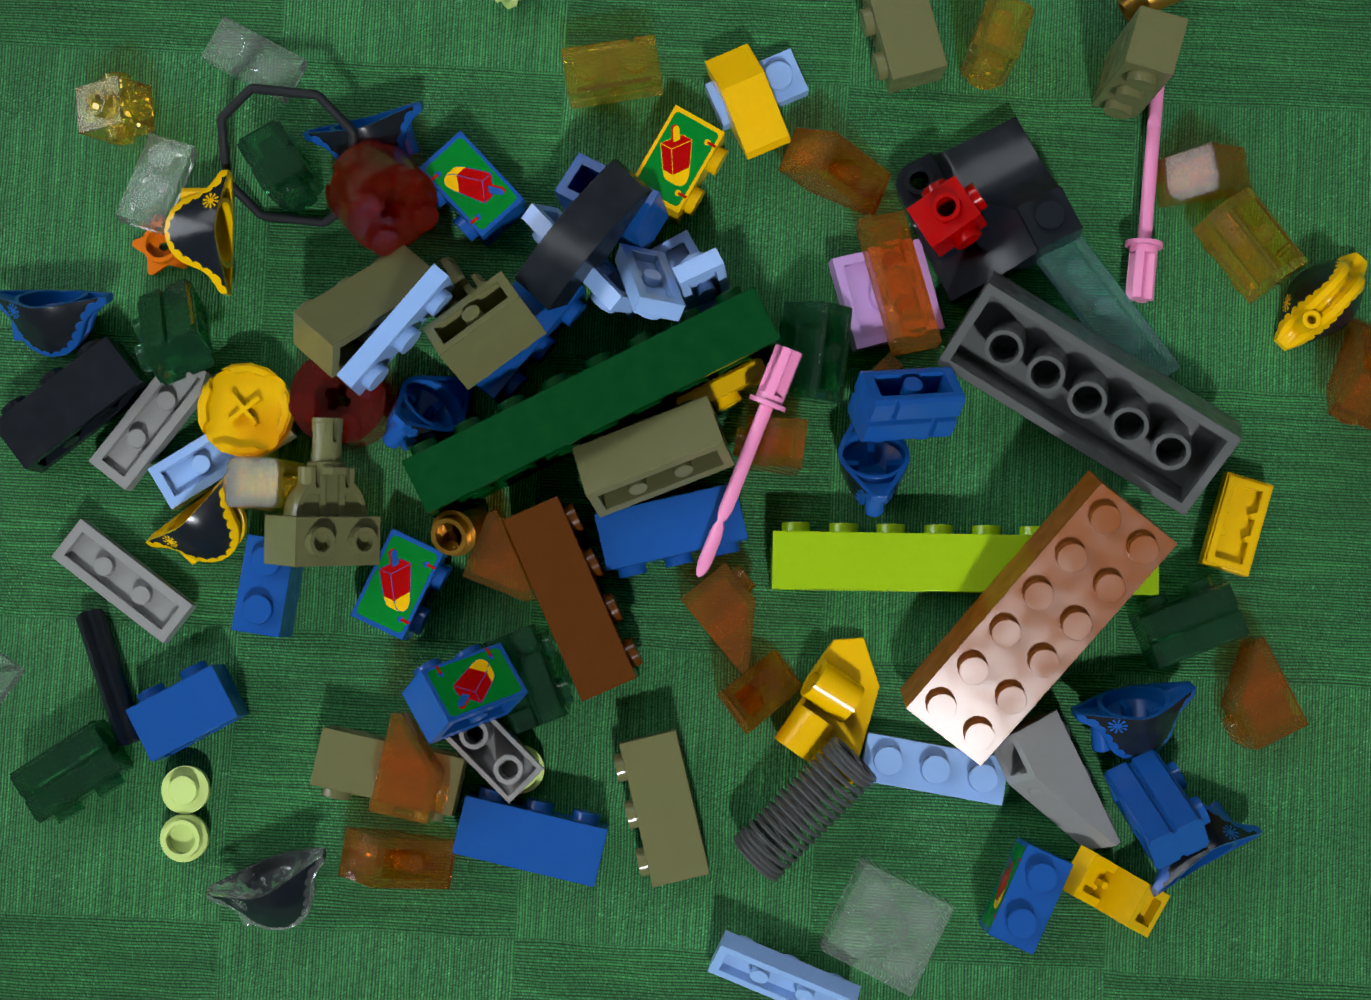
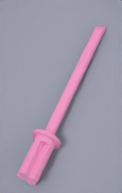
M1164 87L1151 100L1148 107L1138 237L1125 241V248L1129 249L1125 300L1136 301L1137 303L1154 301L1158 251L1163 249L1162 241L1152 239Z
M775 344L756 395L750 394L749 399L760 404L720 503L717 514L718 520L709 531L696 567V575L698 577L704 576L714 560L723 537L724 522L729 518L735 507L773 409L784 413L786 411V408L782 405L803 355L788 347Z

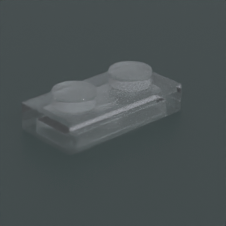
M224 16L201 55L205 62L249 85L262 84L296 88L308 66L306 60L301 56ZM270 95L271 97L285 104H287L290 98L284 96Z
M149 133L115 215L119 222L165 235V223L169 212L178 203L181 189L185 187L198 155L193 145Z

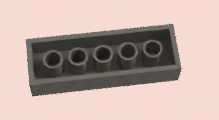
M993 271L947 342L937 361L943 367H952L957 376L1184 516L1242 440L1240 421L996 271Z

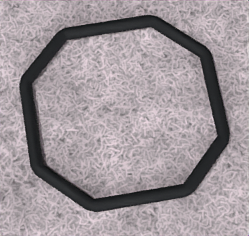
M262 84L246 86L219 113L217 118L221 170L231 171L226 120L252 94L315 99L348 133L351 193L324 218L264 212L234 181L233 194L257 218L263 221L317 227L331 225L359 199L361 194L358 133L355 126L323 93L317 90Z

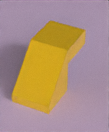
M748 43L705 61L708 75L725 105L731 131L747 160L791 142L765 72Z
M1081 845L1071 863L1073 867L1062 890L1148 938L1170 895L1162 892L1154 897L1151 892V884Z

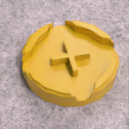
M251 362L231 364L221 369L223 371L217 373L214 378L211 377L203 386L197 403L199 426L211 444L219 451L239 458L261 457L277 449L290 434L295 419L294 397L287 383L269 368Z

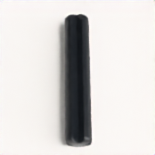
M96 608L84 611L76 616V622L115 742L118 746H127L139 742L140 739L125 711L134 706V702L105 613L102 609Z

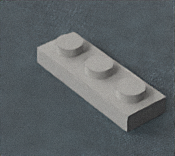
M176 349L88 462L123 489L132 491L148 471V468L152 466L196 410L203 386L214 376L183 352Z
M80 519L51 556L162 643L170 642L198 606L88 520Z

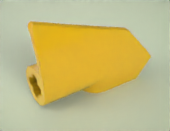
M863 637L833 639L805 679L800 691L802 698L774 737L807 762H810V759H815L821 764L816 757V753H821L830 761L823 753L822 747H825V744H828L832 737L839 738L860 757L880 687ZM837 768L841 772V774L847 779V781L852 785L853 781L849 777H847L839 768ZM835 778V780H836L839 784H841L842 786H844L845 788H847V787H846L845 785H843L838 779Z

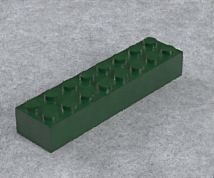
M740 286L729 289L714 299L717 305L699 313L697 308L689 309L682 313L679 322L671 320L673 327L657 335L654 329L640 333L628 341L630 348L612 356L610 351L600 353L584 363L586 370L570 378L567 372L558 374L541 384L543 391L525 399L523 394L513 396L497 406L499 413L483 421L479 415L471 417L453 428L456 433L455 435L441 442H438L436 437L429 438L413 446L410 449L412 456L402 460V463L427 514L436 517L443 511L465 508L573 455L572 448L587 443L588 440L595 436L607 435L628 427L641 418L649 417L676 404L678 397L757 357L762 360L770 357L775 344H779L780 337L755 287L744 292Z

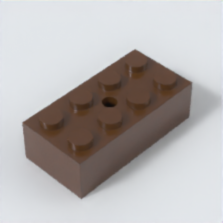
M556 496L504 519V524L581 701L583 702L637 678L639 673L636 667L644 663L633 637L624 640L617 625V622L624 620L623 613L615 595L611 592L606 595L603 593L598 579L606 575L595 550L592 547L585 550L579 538V535L586 533V529L576 507L572 503L565 506V503Z

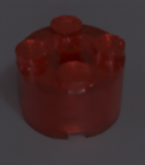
M379 141L361 142L346 150L332 167L335 173L330 185L326 184L327 204L332 213L362 246L373 250L375 254L387 256L403 245L409 246L420 238L424 232L435 227L438 222L439 213L436 209L437 194L432 180L400 147L381 144Z
M309 359L302 365L293 379L290 389L289 411L302 431L312 439V417L344 418L342 451L370 445L383 436L386 432L388 415L394 398L386 377L374 390L369 391L366 388L359 396L338 376L331 378ZM339 394L346 395L351 399L348 407L339 406L335 403Z

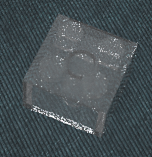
M861 855L821 935L819 944L824 953L911 997L955 907L946 898Z

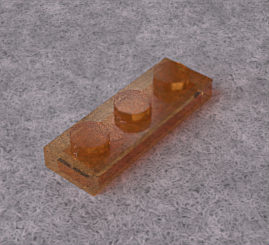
M904 210L859 218L855 228L892 356L937 348L942 339Z

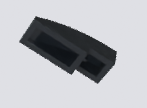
M618 159L612 160L554 223L514 279L548 310L568 305L591 269L603 265L652 192V189Z

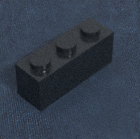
M107 336L103 339L96 338L87 342L78 350V358L65 368L58 367L49 371L40 379V387L27 397L20 396L11 400L2 408L0 437L25 469L40 473L46 471L131 406L150 384L149 379L121 343Z

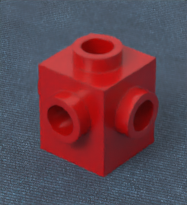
M955 175L949 180L941 178L931 183L921 193L923 198L906 209L939 257L954 247L957 250L968 247L982 235L980 230L988 225L980 211L988 207L973 183L963 188Z

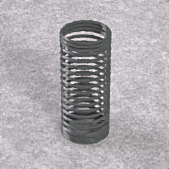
M832 737L828 744L822 747L823 753L830 761L821 753H816V757L821 764L815 759H810V764L813 768L809 765H804V770L807 774L803 771H798V776L801 780L792 777L795 787L790 783H786L788 792L780 789L781 797L774 795L773 800L775 803L768 801L767 806L769 809L762 807V814H755L757 821L750 819L749 824L751 827L744 825L740 832L733 836L734 844L744 858L759 873L773 882H777L778 878L785 874V868H791V862H797V856H803V850H809V844H815V838H821V832H827V825L833 826L834 820H839V813L845 814V807L851 808V801H857L858 795H863L864 789H869L870 786H873V782L877 781L875 774L864 761L837 737ZM837 768H839L847 777H849L855 783L857 788L852 786ZM835 778L838 779L843 785H845L852 795L847 793L841 787V785L835 780ZM829 784H830L834 789H836L839 793H841L842 796L845 798V800H846L847 802H845L844 800H842L841 798H839V796H838V795L835 793V791L829 786ZM823 790L838 803L840 808L833 804ZM819 799H821L826 805H828L832 809L834 814L829 812ZM816 808L823 812L829 821L824 819ZM811 815L819 820L823 827L818 825ZM805 821L814 827L817 833L813 832ZM799 827L810 836L811 840L805 837ZM793 834L800 838L804 842L805 846L800 844ZM789 842L795 845L798 848L799 852L794 850ZM784 849L790 852L793 858L789 857ZM779 856L784 858L787 864L783 863Z

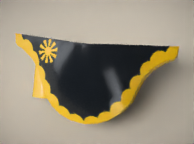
M221 170L207 188L181 189V201L169 212L164 232L169 250L179 261L201 270L208 275L221 294L232 296L234 265L233 176L231 171Z
M1353 252L1314 265L1300 272L1290 283L1286 292L1273 341L1284 351L1342 330L1359 309L1365 290L1367 260L1358 252Z
M233 468L204 496L154 532L145 543L154 548L176 550L192 565L198 561L217 562L229 557L244 538L248 524L246 513L238 498L237 480L239 476Z

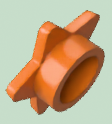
M161 216L154 218L152 227L144 233L143 237L132 242V246L147 257L148 274L154 276L168 265L181 269L188 268V265L179 261L169 248L165 251L160 249L161 244L166 243L164 232L166 222Z

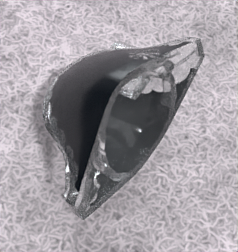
M325 847L287 851L268 857L210 885L206 897L211 902L235 910L246 927L256 925L267 930L290 929L300 924L310 912L316 891L315 875L324 864L327 851Z

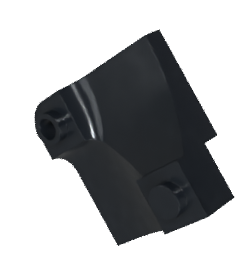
M1017 117L943 153H929L904 166L897 176L896 189L900 205L916 238L920 240L925 256L950 305L980 292L993 271H996L1005 278L1011 277L1035 265L1038 258L1081 237L1083 226L1061 186L1057 185L1044 166ZM955 175L963 188L973 183L988 207L980 211L988 225L980 230L982 235L968 247L957 250L954 247L939 257L906 210L923 198L921 193L924 189L917 190L911 186V183L915 178L922 177L927 179L929 186L936 180L941 178L949 180Z

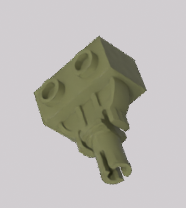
M445 257L439 261L447 271L446 274L450 277L455 287L450 292L453 298L449 304L450 307L446 308L436 319L422 329L439 356L469 390L521 351L527 349L547 332L502 271L488 281H485L480 274L474 273L470 276L477 285V288L474 289L460 270L458 263L453 258Z
M312 417L311 462H307V466H298V483L286 499L283 515H265L264 564L290 567L380 565L381 517L367 516L365 499L359 488L355 485V467H346V462H342L344 418Z

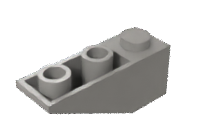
M1054 710L1031 716L1021 721L993 752L1008 784L1078 844L1090 850L1120 844L1121 842L1113 828L1112 819L1104 809L1092 784L1091 775L1083 765L1071 740L1069 729L1061 720L1058 711Z
M501 718L445 738L508 803L544 769Z

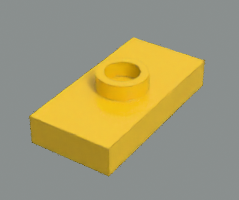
M757 357L678 397L676 407L684 401L708 396L716 411H723L742 400L741 392L761 382L766 366L762 359Z
M1230 472L1223 473L1198 564L1241 577L1249 576L1274 485Z

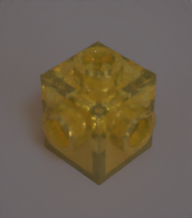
M111 72L103 74L100 81L75 88L79 134L107 141L109 144L128 145L135 143L138 136L155 132L152 86L131 80V75L127 73Z

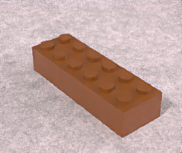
M1088 470L903 684L900 691L906 709L982 766L1174 549L1177 543L1160 526Z

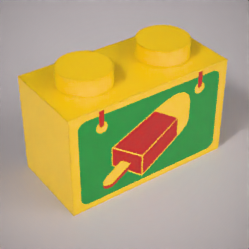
M675 105L635 174L648 187L660 192L670 220L679 224L685 212L691 216L695 213L705 194V191L700 186L708 173L714 176L718 173L728 154V150L723 148L725 132Z

